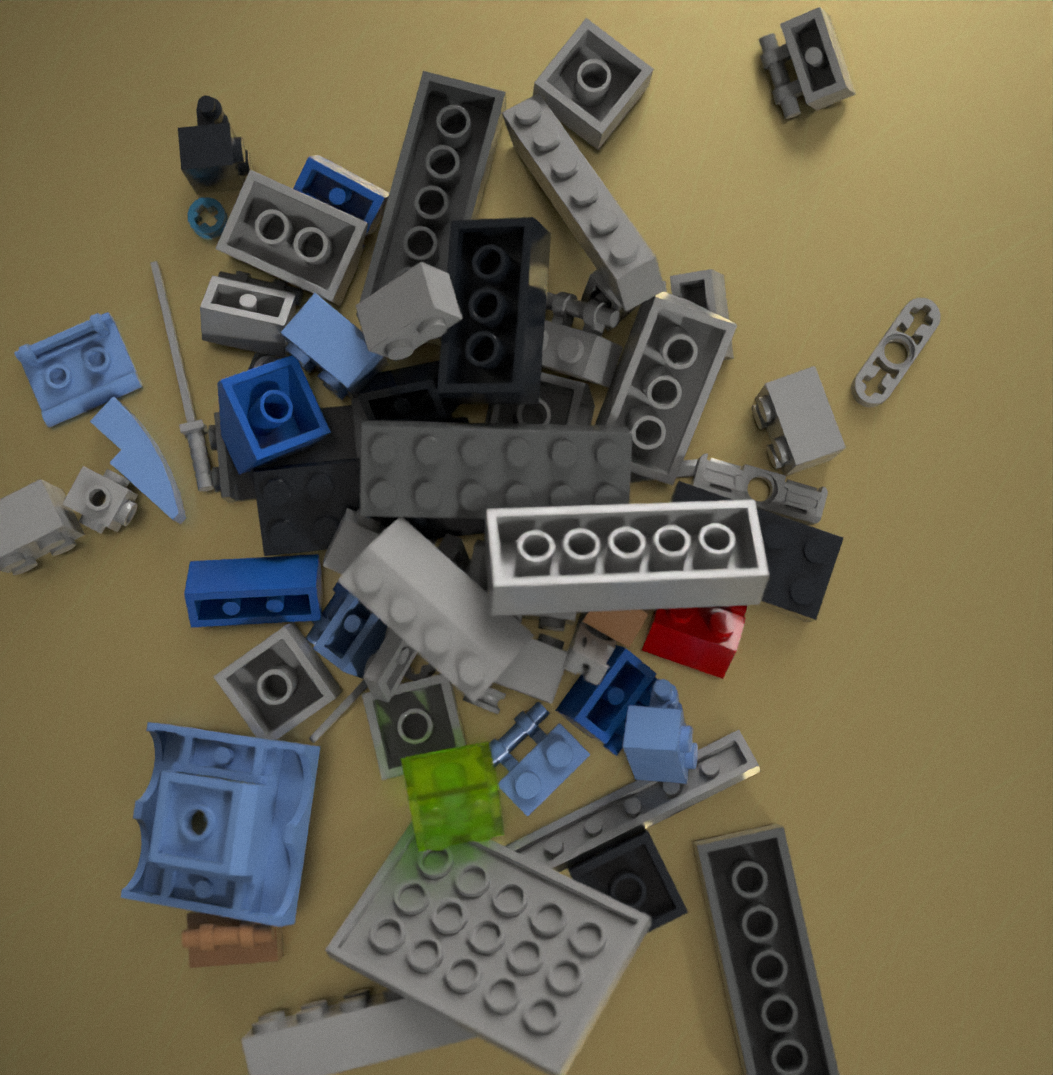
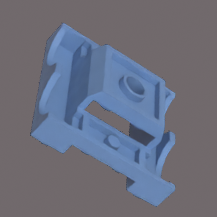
M148 722L146 731L151 734L155 748L154 769L145 793L139 800L135 801L133 818L138 822L141 831V853L136 871L128 885L122 888L120 898L279 927L295 924L320 746ZM223 779H230V780H236V781H242V782H235V781H229V780H223ZM198 810L203 811L207 817V828L201 835L196 834L192 828V818Z

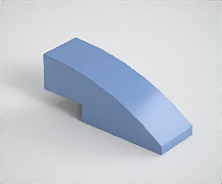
M113 396L90 421L121 449L109 463L172 520L182 524L186 519L181 494L170 466L159 446L143 424L123 403Z

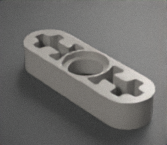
M926 298L913 299L896 317L852 382V395L860 405L865 407L879 406L892 394L940 323V311L933 301ZM920 310L925 311L927 315L924 320L929 326L922 324L911 337L904 332L914 320L910 312L916 314ZM897 327H899L902 332H898L896 330ZM889 342H899L904 345L907 350L905 362L894 364L888 361L884 353L886 344ZM876 361L878 366H874L873 362ZM880 368L888 372L878 384V389L882 391V394L875 392L868 396L864 393L867 386L862 382L863 379L870 381ZM889 373L895 374L894 379L891 377Z

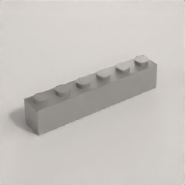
M538 93L502 112L513 147L624 310L628 311L665 291L656 256L542 96Z

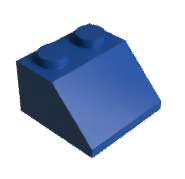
M292 355L217 382L221 436L239 475L311 448L331 433L299 361Z

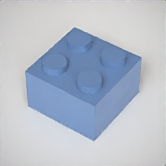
M316 293L311 296L281 331V334L288 343L284 349L299 361L301 368L310 374L313 369H316L320 373L318 377L324 382L323 385L340 400H343L346 395L351 399L359 398L358 393L377 373L383 372L388 366L386 357L368 351L363 332Z

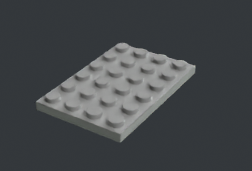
M421 807L325 950L333 960L548 1075H565L649 930L651 919L649 916L433 811Z

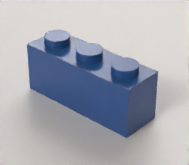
M319 554L190 561L184 596L191 628L321 620L324 586Z

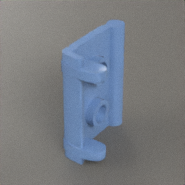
M109 312L102 315L96 313L90 316L88 321L30 345L27 343L19 347V351L14 352L16 358L23 366L42 411L43 420L48 428L103 405L113 396L119 398L143 387L115 320Z

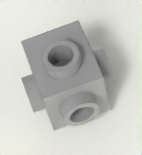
M83 466L63 505L82 514L78 521L79 523L101 534L105 527L118 532L121 525L127 526L135 515L137 503L134 501L138 494L127 489L130 481L119 474L107 469L102 476Z

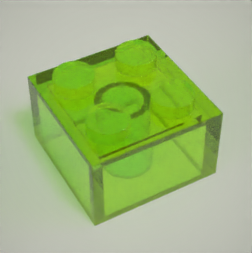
M489 741L401 758L418 852L426 850L439 851L451 845L471 841L484 842L493 837L504 835L499 785Z

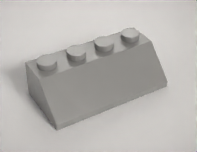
M661 292L641 303L595 425L626 426L632 432L631 472L673 485L737 324L689 300L666 292Z
M399 517L376 538L337 580L473 703L482 696L534 636L512 615L491 616L489 594L403 517Z

